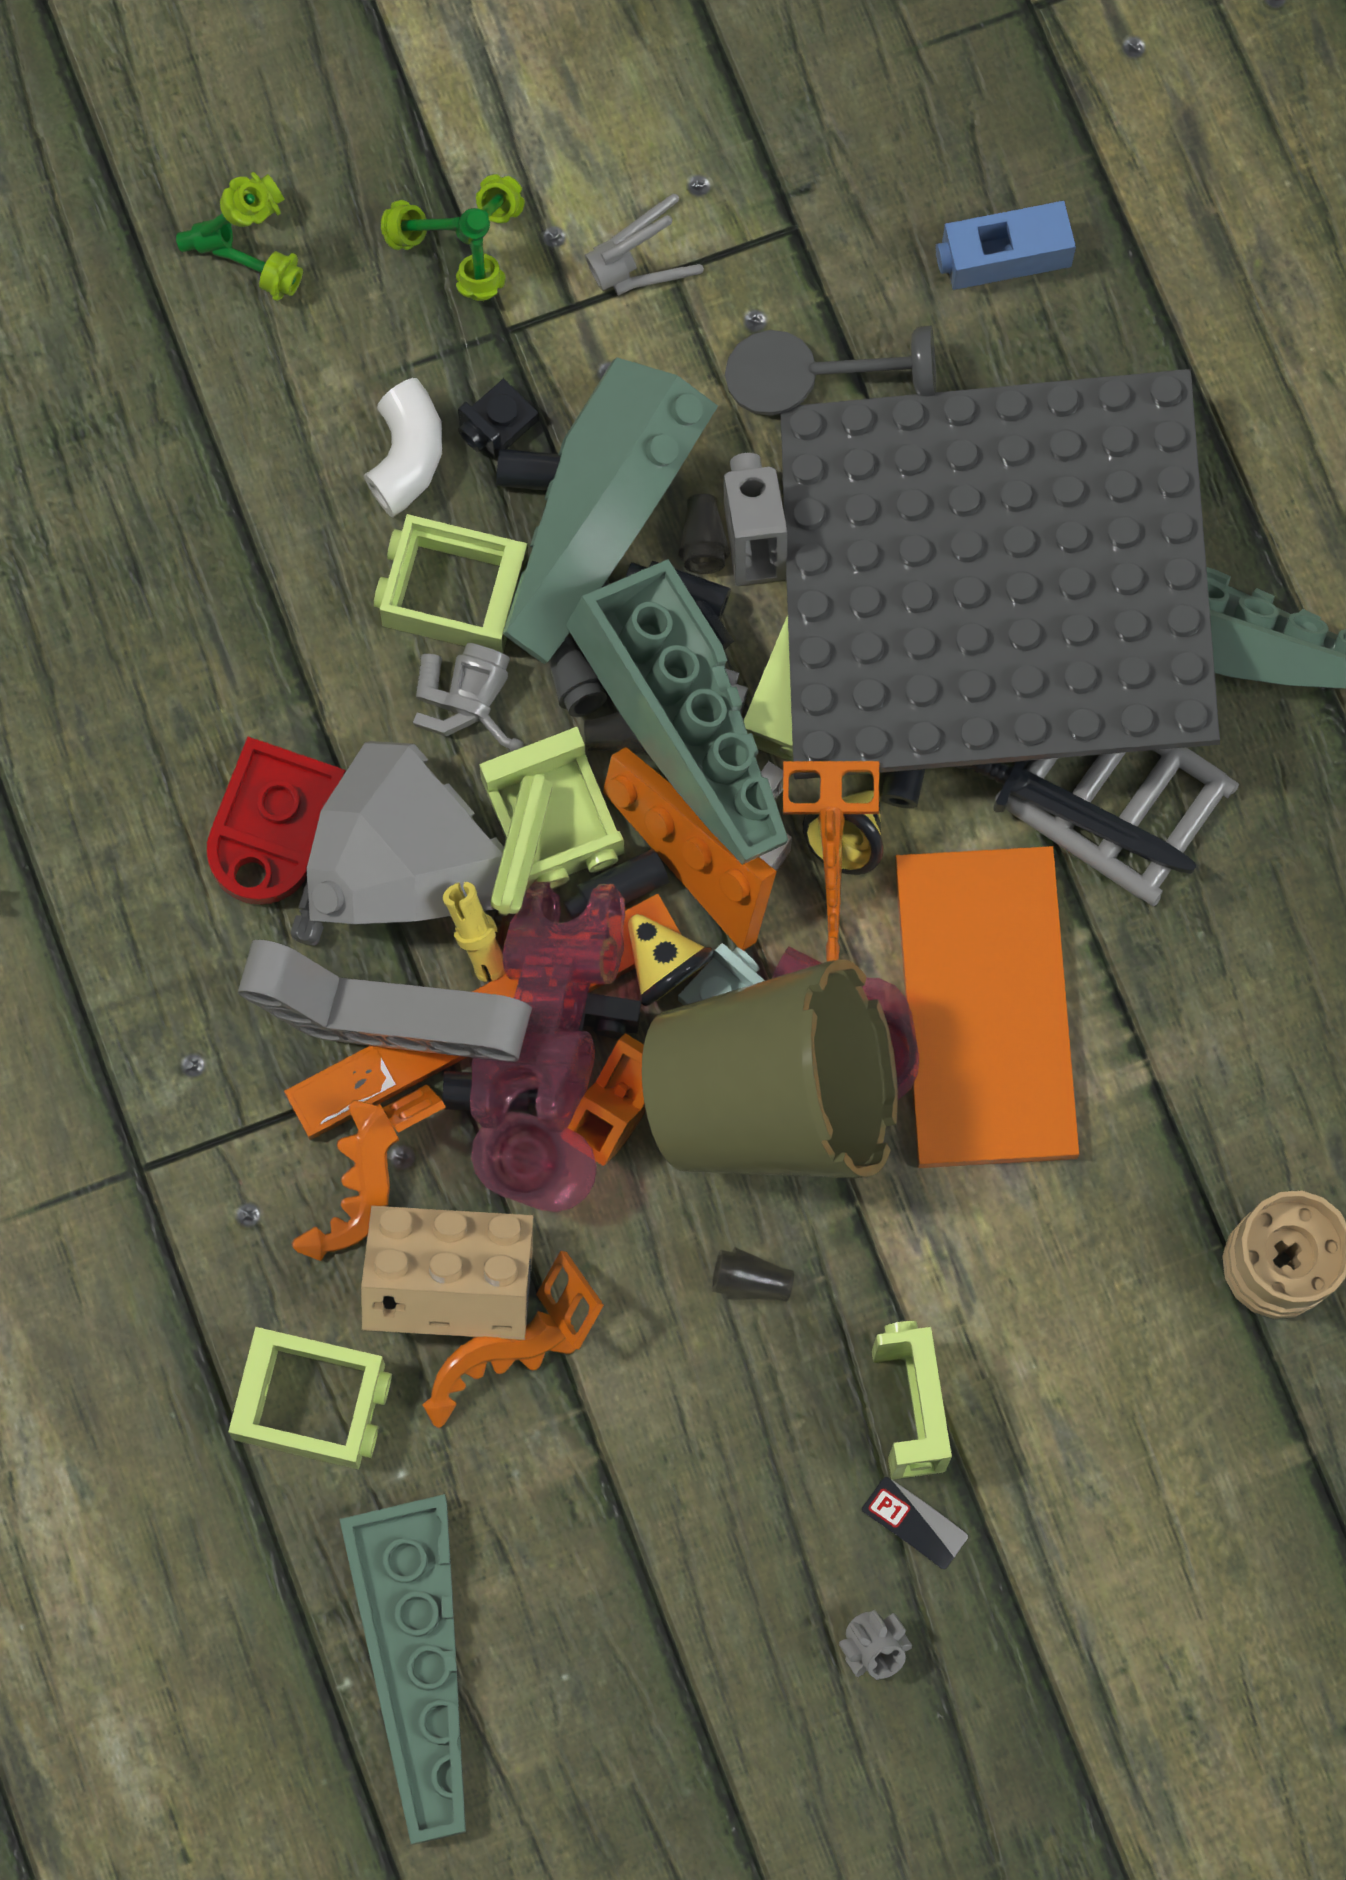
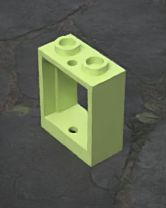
M407 514L402 531L394 529L390 539L387 559L393 560L389 578L380 577L375 592L374 607L380 608L382 626L465 647L467 643H474L503 653L507 641L503 631L521 573L526 570L529 561L528 543ZM418 546L500 566L483 627L401 607Z
M255 1327L228 1433L235 1441L359 1470L362 1456L372 1457L379 1426L372 1425L371 1420L375 1404L385 1405L392 1373L384 1372L385 1363L382 1356ZM278 1351L365 1371L346 1446L259 1425Z

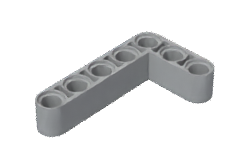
M266 940L252 941L238 989V994L297 1030L316 1038L507 1062H516L519 1059L532 1010L529 1004L502 995L340 978L296 950Z

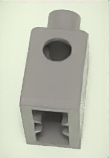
M738 454L730 460L731 472L724 474V510L735 585L741 586L787 580V527L776 469L773 467H762L761 458L758 454Z

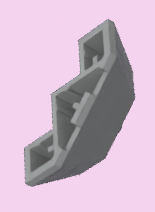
M379 741L366 742L320 813L307 865L310 920L346 924L412 922L447 917L451 915L443 902V894L450 886L460 883L462 892L466 897L467 894L463 887L464 882L472 883L475 886L483 910H492L494 908L491 907L490 900L504 846L496 837L493 839L488 838L472 819L475 814L449 783L443 785L425 765L428 759L415 744Z

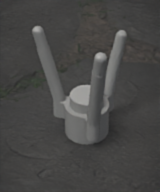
M671 194L610 240L594 247L593 251L585 254L589 269L602 291L613 286L619 296L633 288L682 279L701 274L704 271L703 266L697 264L630 277L629 272L637 269L630 250L672 224V217L668 215L653 224L650 223L679 201L677 194Z

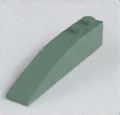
M618 357L612 361L563 439L559 451L561 458L554 479L549 483L544 499L547 500L540 525L535 528L530 544L532 551L526 570L521 573L503 635L543 664H546L570 633L566 623L581 597L602 588L668 489L718 405L678 375Z
M669 559L583 595L566 623V627L630 729L678 794L742 865L785 845L788 837L767 778L762 777L756 760L758 749L753 734L747 733L741 716L740 708L742 707V702L737 687L731 686L724 665L727 662L723 646Z
M1206 567L1215 673L1234 678L1283 685L1346 688V629L1341 630L1338 635L1328 631L1327 624L1321 620L1322 617L1305 609H1302L1299 613L1290 614L1273 605L1275 596L1258 588L1250 596L1228 586L1231 576Z

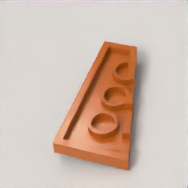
M627 747L613 754L603 793L648 845L656 851L662 861L738 948L744 951L755 944L777 871L760 857L742 865L706 827L671 783Z

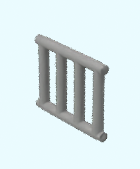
M1187 747L1153 750L1161 755V758L1119 818L1138 827L1178 768H1181L1205 784L1166 840L1167 843L1184 853L1223 796L1229 798L1231 794H1234L1239 787V783ZM1126 752L1098 755L1072 793L1091 803ZM1058 758L1031 760L1025 769L1044 779ZM1009 795L1006 806L1008 812L1137 898L1144 900L1153 907L1158 904L1163 892L1159 887L1172 869L1151 862L1143 875H1141L1116 858L1122 847L1105 839L1097 846L1073 830L1074 824L1058 816L1054 817L1045 810L1016 796Z

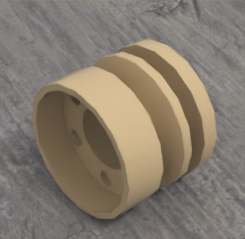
M1305 1191L1279 1192L1260 1202L1230 1233L1222 1256L1225 1279L1235 1298L1254 1313L1272 1319L1297 1317L1314 1308L1323 1299L1331 1295L1346 1278V1221L1341 1212L1323 1197ZM1285 1252L1291 1260L1287 1265L1279 1268L1273 1260Z

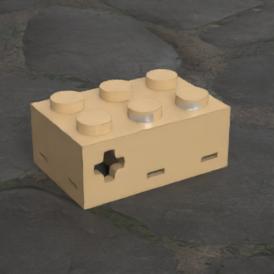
M371 1206L361 1284L362 1330L469 1337L486 1336L525 1340L533 1257V1215Z

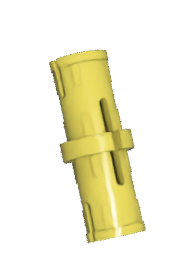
M464 882L463 887L467 894L465 897L460 883H455L444 892L443 902L448 908L456 926L454 937L460 948L467 951L474 967L475 975L479 980L487 982L488 976L484 969L485 966L488 969L491 980H497L506 973L508 962L503 956L495 938V932H497L496 924L491 916L485 914L475 886L472 883Z

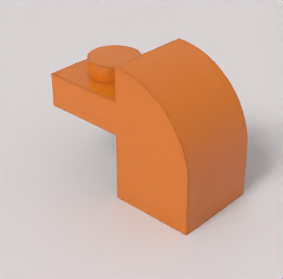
M626 1033L616 1043L596 1082L581 1095L559 1136V1139L603 1166L622 1148L646 1112L642 1088L644 1044Z

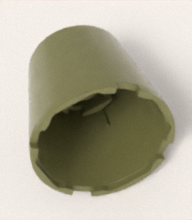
M844 959L824 962L664 1011L654 1018L647 1031L643 1048L642 1088L647 1118L653 1137L670 1165L683 1172L836 1178L871 1177L882 1169L891 1151L888 1144L883 1143L886 1126L896 1125L897 1120L896 1067L891 1037L879 999L868 1000L862 986H865L867 977L857 965Z

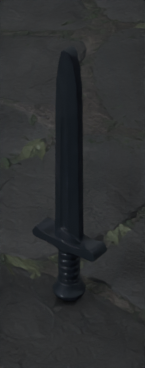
M1031 760L1016 761L1014 767H1008L1005 763L954 766L955 768L975 770L974 772L981 773L982 776H987L988 779H993L996 783L1002 784L1003 788L993 807L995 812H1004L1009 795H1013L1161 866L1188 874L1193 873L1196 868L1193 860L1169 843L1028 771L1024 767Z

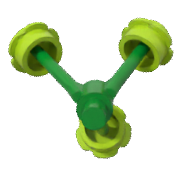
M251 172V179L241 176L229 182V188L224 189L220 199L222 211L220 215L212 220L193 224L191 230L178 232L176 243L181 252L197 250L199 253H206L212 251L215 256L231 259L260 272V289L269 292L273 296V300L279 301L285 294L292 296L300 285L303 269L297 266V255L291 253L289 256L275 251L264 262L232 247V224L238 227H246L252 223H262L273 213L279 216L281 211L278 204L285 200L269 174L260 179L255 172Z
M492 174L485 177L480 183L481 189L476 193L478 208L466 210L461 217L426 219L421 208L416 205H410L405 200L394 201L391 204V208L383 212L381 231L387 245L394 250H400L401 248L409 250L420 244L424 240L427 231H455L459 240L469 244L472 255L463 259L459 265V270L456 273V279L459 282L456 283V288L461 295L467 298L484 301L494 297L498 293V288L504 287L506 277L504 272L500 270L498 261L490 255L483 254V238L489 231L490 221L507 223L511 217H518L524 209L525 200L520 194L522 187L516 179L511 176L500 177L498 174Z

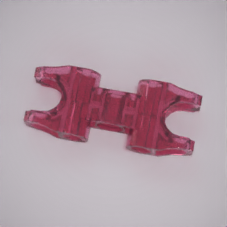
M534 882L526 891L521 910L514 915L510 922L503 950V966L509 979L519 980L514 999L529 1004L532 1010L518 1061L507 1062L473 1058L471 1115L482 1128L497 1129L505 1120L511 1102L520 1093L538 1088L536 1098L537 1119L546 1126L548 1132L562 1133L571 1123L573 1115L587 1091L595 1059L594 1042L590 1033L578 1031L590 984H611L616 979L624 951L625 903L623 896L614 884H599L592 891L586 909L577 918L564 923H559L561 914L560 896L552 890L549 882Z

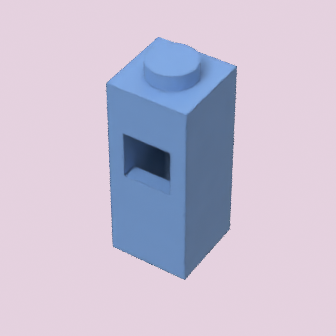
M1059 201L946 223L942 243L936 244L935 248L940 273H949L952 289L956 290L1069 268L1072 266L1076 245L1065 202Z

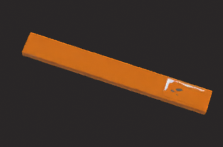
M656 894L472 992L507 996L529 1004L532 1007L528 1021L529 1025L576 1000L578 991L589 993L636 968L628 929V921L632 916L636 914L643 915L679 934L681 933L659 894ZM370 1045L285 1090L284 1093L309 1140H312L352 1119L348 1106L353 1100L378 1105L467 1057Z

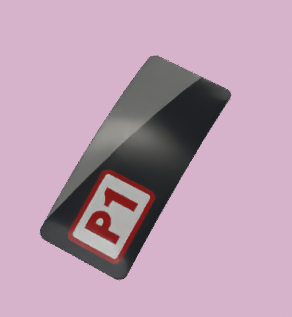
M884 1477L862 1507L863 1513L904 1540L941 1569H946L968 1539V1535L963 1530L889 1477Z

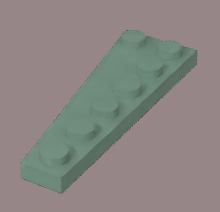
M443 1494L339 1519L411 1845L466 1833L448 1505L446 1496Z

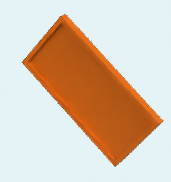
M1053 846L896 855L895 868L918 1168L1078 1159L1079 1145Z

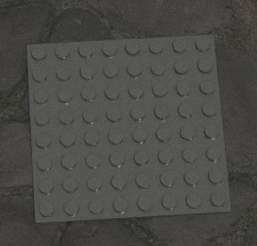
M1191 369L936 392L932 396L914 394L798 405L789 412L781 413L784 516L787 527L786 577L793 761H879V773L1220 745ZM814 772L794 773L795 780L820 778ZM848 772L844 776L869 774V772Z

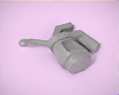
M467 643L463 655L456 657L450 693L438 689L442 657L435 654H422L416 698L454 712L456 715L443 721L417 712L413 724L416 727L449 736L481 721L502 746L509 748L510 751L524 747V743L521 740L507 738L489 716L491 704L508 679L506 669L510 658L494 649L474 643Z

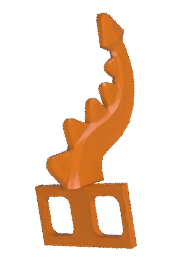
M783 761V814H819L818 820L823 851L828 918L827 962L838 960L840 951L838 939L842 881V838L845 821L843 814H879V761ZM814 772L820 776V799L816 803H793L789 800V777L793 773ZM848 772L871 773L874 777V797L869 803H846L842 799V778L844 774Z
M427 1084L383 1108L381 1104L373 1105L358 1100H353L349 1104V1112L358 1132L357 1134L339 1139L337 1148L354 1161V1166L341 1177L342 1185L358 1191L359 1195L346 1197L341 1201L342 1209L351 1217L348 1222L338 1217H333L330 1221L331 1233L325 1235L315 1226L296 1237L292 1242V1247L298 1253L321 1261L327 1252L346 1249L356 1245L368 1236L371 1206H388L390 1179L387 1151L394 1143L399 1141L395 1130L399 1133L446 1108L441 1098Z
M559 1252L536 1294L549 1314L540 1311L536 1313L533 1320L526 1325L525 1340L486 1336L474 1337L461 1345L447 1358L438 1371L433 1384L431 1398L422 1404L434 1426L441 1428L457 1405L456 1401L449 1397V1394L465 1389L466 1384L461 1379L463 1374H467L474 1379H480L485 1373L487 1362L491 1363L497 1374H503L515 1360H520L529 1370L534 1371L540 1368L547 1351L571 1354L576 1349H580L604 1304L567 1252ZM563 1267L569 1279L567 1286L556 1303L551 1296V1287ZM584 1297L589 1304V1312L579 1331L576 1332L571 1324V1317L580 1300Z

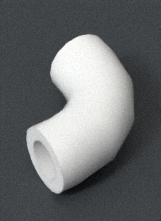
M410 378L399 383L388 391L378 403L377 409L386 420L391 431L392 446L387 457L375 468L364 474L365 481L374 497L391 517L405 510L429 486L442 455V421L428 392L417 378Z

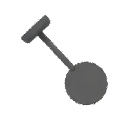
M932 325L920 326L913 331L911 337V356L825 362H815L813 353L804 341L788 332L767 330L755 333L738 343L728 357L725 370L728 390L739 406L754 414L772 416L789 412L804 402L814 388L816 375L912 369L916 394L932 396L936 393V360Z

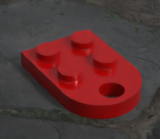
M247 736L207 840L208 863L219 886L237 900L260 905L278 902L298 890L307 878V865L321 810L346 770ZM246 863H258L266 870L264 880L255 887H244L236 881L237 871Z

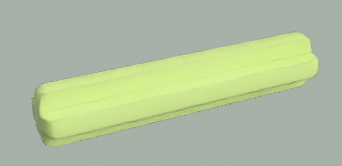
M536 773L534 776L526 775L521 781L490 900L491 907L498 910V913L501 915L517 914L522 908L552 792V783L544 779V775Z

